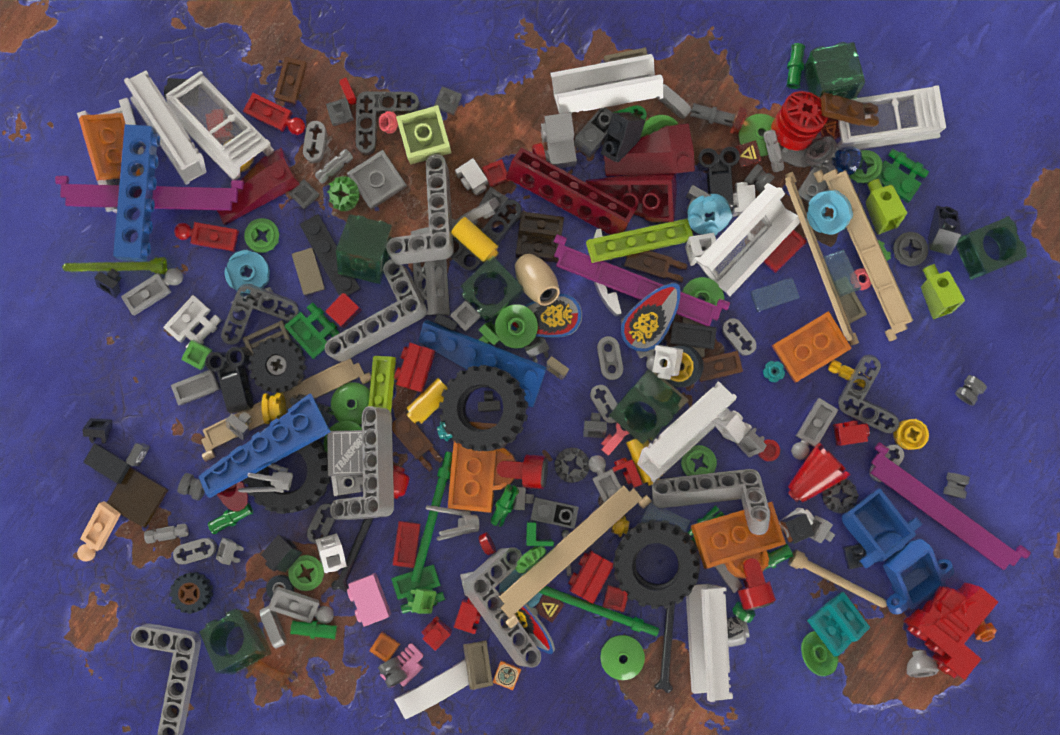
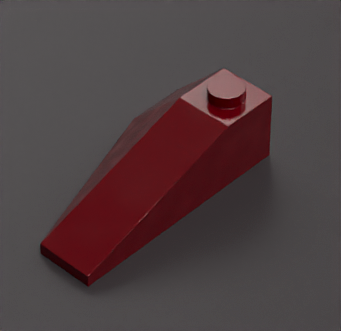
M689 123L666 125L658 131L642 136L639 142L620 162H614L604 156L605 176L674 174L695 171L694 149Z
M280 148L268 157H263L241 179L244 181V189H238V201L232 202V210H217L223 224L226 225L300 185L284 150Z
M676 173L625 175L586 180V183L635 209L636 211L633 215L643 217L650 222H674L677 196Z

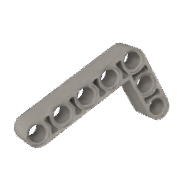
M433 154L426 160L429 233L390 239L386 249L392 261L396 264L402 265L443 260L453 254L449 170L444 157L440 154ZM444 224L443 227L437 228L438 225ZM440 244H446L444 247L438 248ZM424 246L423 249L419 251L416 250L418 247ZM402 249L399 253H395L396 250Z
M390 259L383 268L397 302L329 339L325 344L327 355L338 362L346 361L425 316L427 309L408 269L403 264H396ZM400 268L399 272L393 275L394 270ZM408 286V290L402 293V289ZM414 304H417V308L414 311L410 312L411 307ZM398 314L397 320L395 322H391L393 316ZM379 325V329L373 333L374 327ZM360 335L359 341L354 343V339ZM341 346V350L335 354L336 349Z
M368 406L362 412L363 497L334 500L330 507V513L334 519L357 520L387 517L394 510L392 417L390 411L386 408Z
M744 469L656 480L652 485V502L659 508L741 499L749 530L756 535H762L768 531L770 510L761 476L756 470Z
M501 548L465 579L463 590L514 662L523 667H536L541 661L539 649L519 622L511 629L505 623L509 617L500 608L504 603L499 598L500 594L495 589L500 582L515 570L517 561L522 557V554L517 548ZM507 554L510 555V561H509V562H507V559H506ZM492 567H493L494 570H495V573H494V576H493V577H492V575H491V568H492ZM476 582L479 583L478 591L475 589ZM489 599L491 600V603H492L490 609L488 608V601H489ZM502 617L504 618L503 626H501L500 620ZM514 635H516V642H515V644H514V642H513V637H514ZM528 652L529 658H528V660L526 661V657H525V656H526V653Z
M144 624L133 630L131 634L132 642L139 647L173 653L158 735H169L167 733L168 727L174 730L175 735H183L199 657L201 637L194 631L155 624ZM142 630L148 632V640L142 638ZM163 634L169 635L170 644H166L163 641ZM185 638L191 639L192 648L185 646ZM181 660H184V661L187 662V664H188V669H187V670H183V669L181 668V666H180V661H181ZM177 682L183 685V692H179L176 689ZM172 705H176L179 708L178 715L172 712Z

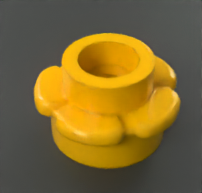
M625 516L620 518L612 527V533L618 534V537H621L622 533L626 534L628 531L629 521L626 520Z

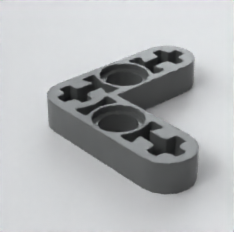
M366 91L358 95L356 101V147L361 154L371 155L376 150L377 114H384L387 111H392L395 114L416 112L420 106L417 95L413 92ZM388 97L392 98L394 105L390 108H385L382 105L383 100ZM366 98H369L370 102H372L368 104L369 113H365V106L362 103L365 102ZM397 98H400L401 102H408V98H412V101L415 103L411 107H407L405 103H400L401 108H398ZM365 118L372 120V126L368 129L361 127V121ZM364 134H368V141L372 144L366 150L361 145L365 143Z
M243 284L237 290L221 337L227 344L238 343L252 308L290 321L299 312L298 304L292 299L255 285ZM246 289L251 290L250 294L257 297V292L261 293L258 304L254 303L256 298L249 296L248 299H244V294L241 291L245 292ZM267 296L274 300V305L269 308L263 306L261 302ZM278 300L282 301L280 306L287 308L288 305H291L292 310L295 312H290L287 315L285 314V309L280 307L279 312L275 311ZM235 309H242L245 311L246 316L240 320L236 319L233 316V311ZM233 323L237 324L235 334L238 336L229 338V334L226 331L230 332Z
M871 354L865 355L860 359L838 399L839 408L843 413L885 433H893L899 427L897 416L893 412L864 399L881 368V364L876 356ZM873 360L875 368H869L867 375L870 378H867L863 375L867 369L865 362L870 363ZM857 379L865 381V387L861 390L853 388V382ZM852 399L853 404L859 407L858 413H855L857 410L851 405L845 408L843 401ZM870 407L875 410L871 418H865L862 415L865 408ZM881 412L880 416L885 420H889L890 418H892L891 420L894 424H888L887 427H885V423L882 420L878 419L879 413Z

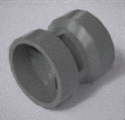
M757 164L744 181L755 185L756 190L761 194L765 190L764 186L767 183L770 184L774 176L764 172L763 167Z
M968 375L964 380L963 387H959L955 394L963 402L974 406L978 401L979 394H983L987 386L978 378Z
M947 472L946 479L948 483L944 487L943 494L966 499L967 492L965 488L969 484L970 477Z
M190 473L183 475L177 492L182 495H191L192 499L200 501L205 494L200 479L194 478V475Z
M394 657L378 667L380 673L386 678L385 683L388 688L399 684L408 677L406 672L401 670L398 657Z

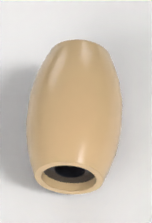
M533 254L521 256L515 263V273L522 290L530 299L540 305L545 306L553 303L560 294L554 272L548 264Z

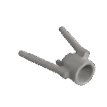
M273 463L268 467L278 472H273L272 476L248 473L247 476L271 481V485L275 487L239 488L238 492L283 493L284 490L289 491L293 473L288 472V468L280 467Z
M426 506L427 510L462 516V518L458 519L457 528L439 532L440 536L436 538L438 541L479 531L478 516L476 514L471 515L470 510L460 511L437 506Z

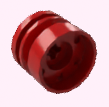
M805 91L794 92L787 97L771 124V130H775L777 141L781 146L789 150L799 151L805 150L813 143L828 117L822 116L821 99Z

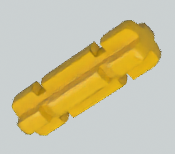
M836 360L831 361L828 371L834 374L838 373V376L849 381L854 369L846 365L842 366V363ZM857 379L853 382L862 388L865 387L863 379Z

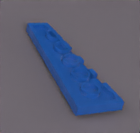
M429 320L424 321L418 342L435 350L466 370L471 366L487 365L510 373L513 378L519 381L521 389H524L526 393L524 397L525 401L528 402V406L533 407L535 405L547 367L457 331H452Z
M311 393L289 408L288 413L279 419L273 420L269 427L261 433L257 432L252 436L253 439L245 445L238 446L228 456L222 458L198 477L206 495L211 498L246 479L248 473L255 474L330 433L331 431L314 396Z

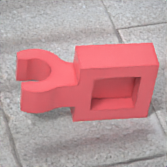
M623 418L616 423V433L613 436L609 434L601 443L604 446L601 451L607 456L633 429L632 426L626 431L621 429L620 425L624 421Z

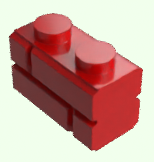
M409 343L408 347L404 346L401 354V359L404 361L402 367L397 368L394 380H397L396 385L422 393L436 351L413 343Z
M590 550L588 554L584 552L578 563L581 565L578 573L573 572L568 584L571 585L569 590L572 593L594 603L613 568V562Z

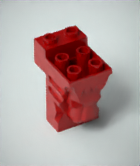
M966 582L957 590L946 586H939L933 599L927 601L922 610L918 608L903 622L909 626L907 630L912 635L926 641L924 645L935 653L932 658L937 662L939 670L954 679L957 676L965 680L982 660L965 645V642L994 609L998 601L982 587Z

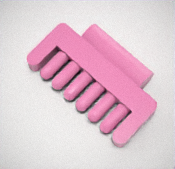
M413 643L408 645L409 648L406 647L404 649L405 652H401V656H397L401 663V670H404L408 676L404 681L400 682L403 687L423 668L419 661L423 658L424 654ZM380 673V676L386 680L385 676Z

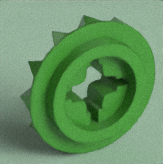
M870 150L856 152L847 162V173L850 179H853L858 184H868L870 181L877 179L878 175L882 172L881 158ZM863 160L867 166H871L867 168V174H864L862 169H858L862 167Z
M342 176L335 178L332 183H329L330 189L327 193L333 208L340 211H349L356 206L359 200V189L354 180ZM338 192H346V194H349V196L342 197L338 194Z
M259 218L249 223L244 236L246 244L250 249L255 252L266 253L274 250L276 244L279 243L280 233L277 226L271 220ZM257 229H259L263 233H268L266 234V240L268 242H265L262 239L258 241V238L260 236L258 234L259 232L257 231Z
M697 445L692 447L682 457L681 465L683 472L687 476L714 473L717 461L714 453L709 448ZM703 454L702 463H704V465L707 466V468L698 467V469L694 471L695 463L690 459H699V457H701Z
M535 546L526 552L517 561L515 568L517 572L525 573L544 557L546 549L543 546Z
M310 555L300 556L288 571L289 580L292 585L302 591L313 590L319 586L325 573L322 563L316 557ZM303 566L306 569L314 568L310 573L311 578L308 579L307 576L298 577L304 572Z

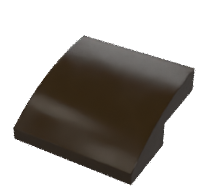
M523 212L520 218L515 257L520 258L525 254H533L543 261L557 263L559 259L554 257L559 244L554 243L557 234L562 236L564 217Z
M130 466L121 484H117L106 503L124 517L146 528L169 489Z

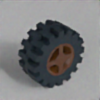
M190 572L175 579L174 584L170 587L172 591L169 593V597H172L171 603L175 604L174 608L180 609L182 613L192 614L207 607L211 602V597H213V585H210L211 581L209 578L206 579L204 574H199L198 572Z

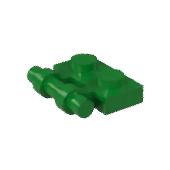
M892 148L888 156L894 159L892 164L886 160L882 162V172L878 175L877 179H880L883 187L892 185L899 198L908 203L922 184L914 178L917 174L925 178L929 171L923 168V164L917 161L915 163L906 157L907 154L904 152H898ZM900 164L910 169L909 174L898 169Z
M311 303L307 307L311 315L306 318L300 312L284 327L312 359H315L325 350V344L327 343L325 338L328 335L334 337L340 334V332L337 330L336 324L334 322L331 323L324 315L325 312L314 303ZM317 320L324 327L321 332L313 326V323Z
M434 564L423 567L419 583L411 581L413 571L391 578L398 600L407 597L408 602H414L415 597L414 594L410 593L411 590H433V588L441 585ZM443 592L436 594L433 606L445 600ZM408 603L401 605L402 613L412 612V607Z

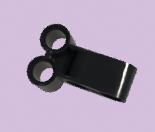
M726 147L718 155L711 148L703 149L696 159V166L699 170L706 172L708 194L723 196L728 201L730 210L733 211L731 169L740 159L739 151L734 147ZM725 154L731 155L733 163L725 162L723 156ZM702 156H709L712 164L707 165L703 163Z
M232 347L227 352H212L207 355L205 360L206 367L210 371H217L224 403L230 414L252 409L254 405L246 366L251 363L249 357L252 356V353L247 347ZM238 352L242 354V359L240 362L237 360ZM218 357L222 360L220 367L217 365Z

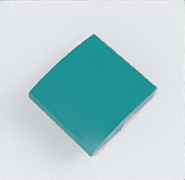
M844 592L839 593L807 620L834 657L839 656L852 642L858 641L870 629L868 623Z

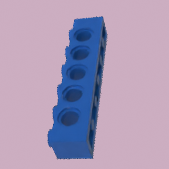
M125 124L113 251V257L119 260L147 262V256L151 253L149 234L153 230L151 212L155 208L152 196L153 190L156 189L157 185L154 174L155 168L158 167L156 150L160 145V136L152 126ZM146 146L144 153L138 154L139 148ZM144 167L142 175L136 176L137 170ZM138 189H142L140 197L135 198V192ZM140 211L139 218L133 220L132 216L134 212ZM137 232V233H138V238H137V240L134 241V242H131V240H130L131 235H132L133 233Z

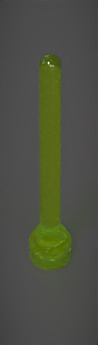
M155 257L150 262L64 263L62 269L65 272L110 271L112 268L116 271L150 270L155 274L159 273L161 275L167 272V260L165 257Z

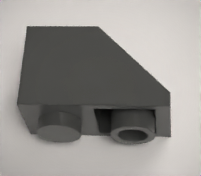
M606 107L600 108L576 135L574 146L591 158L605 141L613 113Z
M535 497L531 520L574 529L579 507Z

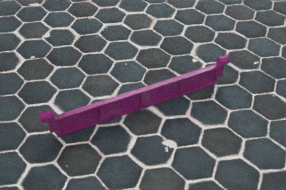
M68 176L55 177V183L61 184L60 197L66 198V206L117 208L119 185L69 184ZM232 180L231 188L156 186L152 196L155 202L154 209L231 211L232 202L238 201V189H244V181ZM138 189L135 192V198L140 197L142 189Z
M558 234L555 237L554 243L559 244L554 257L559 259L556 265L558 268L640 300L655 289L663 286V284L604 261L592 263L589 255L564 246L567 238ZM680 292V301L676 314L709 327L712 319L718 320L722 309L727 310L729 308L730 302L719 298L717 305H713Z
M879 442L874 449L878 453L871 462L875 467L870 474L1002 570H1005L1009 564L1015 566L1021 556L1025 559L1030 556L1031 552L1022 545L1018 546L1016 551H1014L885 457L889 451V448Z

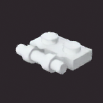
M192 295L163 328L181 343L187 337L190 340L203 344V340L211 332L214 333L217 329L216 326L222 320L217 315H214L209 321L206 315L211 310L196 296ZM199 323L203 324L204 327L195 335L192 331Z

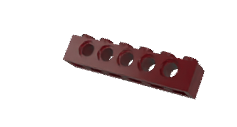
M522 147L513 158L506 175L507 179L609 235L624 232L636 211Z

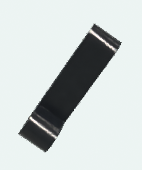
M507 200L481 231L495 244L499 245L523 215L522 206L515 200ZM511 206L513 208L516 206L515 210L517 213L515 215L511 213L507 217L509 214L508 207ZM502 214L510 220L509 224L500 217ZM496 222L504 224V229L500 233L493 231V226ZM453 237V242L459 243V250L450 257L468 271L478 270L483 262L456 237ZM470 255H474L476 258V263L472 267L466 265V258Z

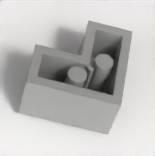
M571 112L545 116V121L541 124L542 143H547V150L545 151L546 161L558 168L576 166L577 159Z

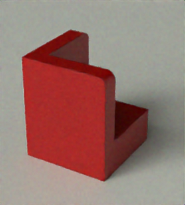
M342 293L325 312L342 328H345L362 309L346 294Z

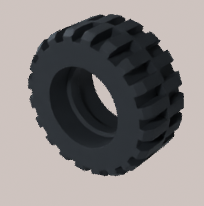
M481 365L478 367H468L466 371L461 370L456 374L457 377L455 379L451 378L448 381L449 387L447 390L443 389L441 396H444V400L439 403V409L443 410V415H440L441 422H445L446 426L444 429L447 434L453 436L452 440L454 442L462 444V447L466 449L494 451L495 449L506 447V444L512 443L517 439L516 435L524 429L523 423L528 418L526 409L529 407L524 397L526 393L524 389H521L520 383L516 378H513L510 373L499 368ZM483 387L495 390L503 401V414L500 421L493 428L486 430L477 429L472 426L466 416V403L469 396L476 389Z
M315 440L296 451L303 456L307 464V477L300 488L283 493L248 492L249 496H254V502L258 505H263L266 510L270 512L275 511L280 514L303 511L311 505H315L319 498L326 493L327 484H330L331 477L328 476V454L323 448L324 445L321 441ZM266 467L255 474L269 476V467ZM250 477L243 480L244 484H247L248 487H275L271 485V481Z
M656 519L649 520L646 523L641 522L625 534L615 551V558L613 560L615 579L619 581L621 591H625L631 601L634 599L638 601L640 606L645 607V605H649L651 609H658V607L664 606L665 609L671 607L674 603L679 604L685 596L690 595L698 580L700 555L698 554L696 543L692 541L690 534L687 531L684 532L677 524H670L666 520L656 521ZM652 543H660L674 551L678 559V570L669 582L654 584L646 581L638 573L636 558L643 547Z

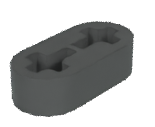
M330 503L323 504L317 509L308 528L307 537L312 543L316 544L315 540H317L314 538L313 530H317L321 524L323 525L321 533L323 537H327L336 521L333 517H328L325 522L322 521L325 515L322 513V510L330 508Z

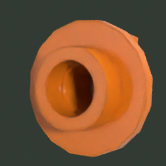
M983 621L974 631L975 638L982 640V642L992 640L997 629L992 623L986 624Z

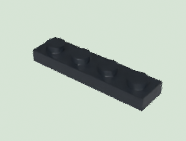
M317 214L299 224L338 295L340 296L344 293L349 297L360 291V286L320 215Z

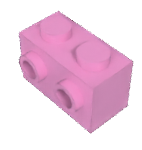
M376 573L348 584L349 589H347L349 599L351 602L354 601L357 607L355 610L356 618L359 623H363L364 627L390 617L391 611Z

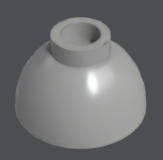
M926 651L912 652L913 657L907 664V675L921 678L938 673V665L926 654Z

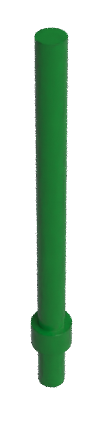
M445 452L442 467L438 470L437 477L439 478L431 506L440 507L446 482L451 476L450 467L453 454L451 452ZM429 511L411 581L420 582L438 515L436 511Z
M545 586L538 592L630 626L631 630L643 631L657 636L659 633L658 627L645 623L643 619L638 617L631 618L551 587Z

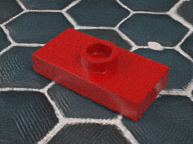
M793 230L763 262L776 273L807 241L798 232Z
M398 522L393 558L394 566L414 568L421 523Z

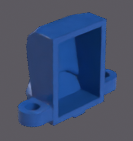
M880 488L842 515V522L866 551V556L860 560L865 569L877 561L886 560L895 552L903 549L905 544L916 536L914 531L923 524L918 517L906 522Z
M922 539L909 542L899 552L891 555L883 564L894 594L886 601L889 611L892 614H901L908 608L912 610L921 602L933 596L932 594L937 591L939 586L943 587L946 585L945 581L954 574L955 570L952 562L947 559L937 561L932 547Z

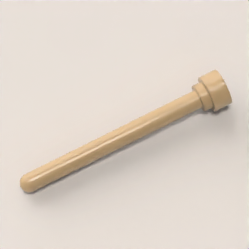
M797 549L792 553L794 557L789 558L788 565L795 569L805 568L882 608L887 606L885 599L809 561L805 553Z

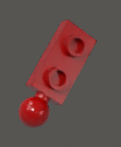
M252 92L243 110L246 115L282 132L286 126L294 135H300L304 132L305 123L302 119L297 117L291 119L290 117L293 113L290 110Z
M194 222L193 229L186 223H179L174 228V234L178 239L186 240L191 237L190 243L192 245L235 252L239 234L237 229Z

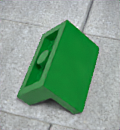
M527 521V546H554L553 539H536V521Z

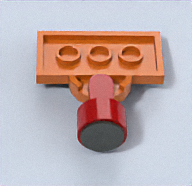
M470 422L472 426L481 430L490 429L497 425L493 423ZM454 442L448 508L491 513L493 510L494 490L504 489L506 485L511 484L515 479H522V485L525 488L543 489L547 482L548 459L546 456L526 454L524 462H517L514 455L506 448L495 449L494 451H475L462 447V444Z
M773 502L768 503L770 510L769 528L762 535L753 534L749 530L744 510L691 525L704 569L725 564L727 570L734 577L743 579L745 588L738 590L743 609H746V611L774 604V601H776L770 581L765 582L763 571L768 567L769 562L767 550L786 544Z

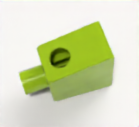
M880 179L869 182L867 185L871 193L866 200V206L877 235L898 228L907 215V211L892 185L883 187Z
M935 264L923 269L927 280L921 286V290L933 320L953 313L965 299L950 272L946 271L940 274Z

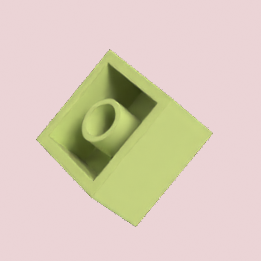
M438 105L396 117L410 165L426 161L433 154L444 156L452 153Z

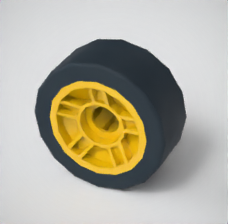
M674 346L673 348L683 349L681 362L685 365V368L679 370V376H671V379L665 380L674 387L690 386L700 379L704 370L701 355L692 347ZM664 359L663 366L666 367L668 362Z

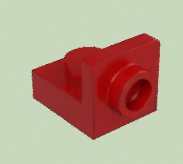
M625 457L614 462L615 466L611 467L613 472L626 468V472H623L628 485L632 483L634 488L642 485L632 459L627 460Z

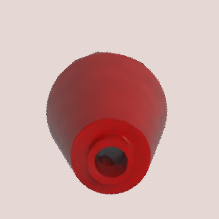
M820 442L814 447L788 485L790 489L788 494L796 502L799 500L805 502L851 475L847 471L843 473L846 468L832 453L827 452Z

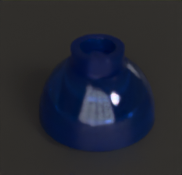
M853 146L838 149L835 153V158H832L838 173L846 170L848 176L852 175L861 164L862 153L859 148Z

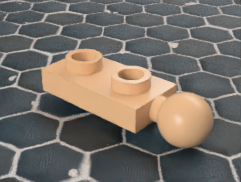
M105 501L98 504L80 538L86 543L81 545L77 551L78 558L82 561H91L95 557L96 551L103 549L121 513Z

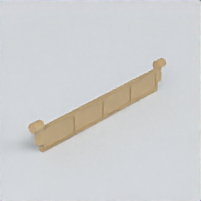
M837 169L823 174V171L819 170L814 173L817 182L820 183L825 180L829 190H838L847 197L851 204L853 217L846 228L892 328L885 331L889 342L897 339L896 333L908 329L906 324L913 321L912 316L847 171L845 170L838 174Z
M793 172L785 175V184L842 332L851 346L858 344L859 341L856 333L852 332L816 236L807 219L806 210L795 185L797 182Z
M351 358L301 381V384L294 387L293 390L282 392L286 400V413L292 407L290 399L293 395L303 394L307 396L311 393L317 399L359 377L362 384L371 381L370 372L364 374L360 363L353 364ZM262 401L254 404L252 409L245 410L251 416L250 420H252L248 425L249 431L265 424L262 417ZM244 411L238 412L234 416L238 418ZM226 419L203 429L206 437L201 440L206 450V453L202 454L203 460L207 462L215 458L216 455L213 449L238 437L226 427Z
M622 486L502 593L499 598L504 604L500 608L509 617L505 623L510 629L519 622L514 614L637 503L644 509L652 502L647 495L642 498L635 489L629 492L625 486Z

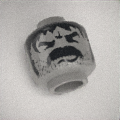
M737 616L727 618L728 647L745 644L746 639L750 637L747 622L742 621Z

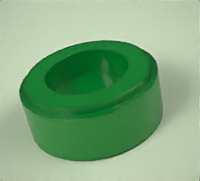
M737 602L732 608L733 613L747 623H750L756 615L754 610H744L741 602Z

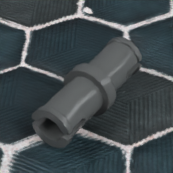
M693 103L690 117L707 120L710 124L715 122L732 127V122L735 119L734 113L717 110V107L714 106L710 108Z

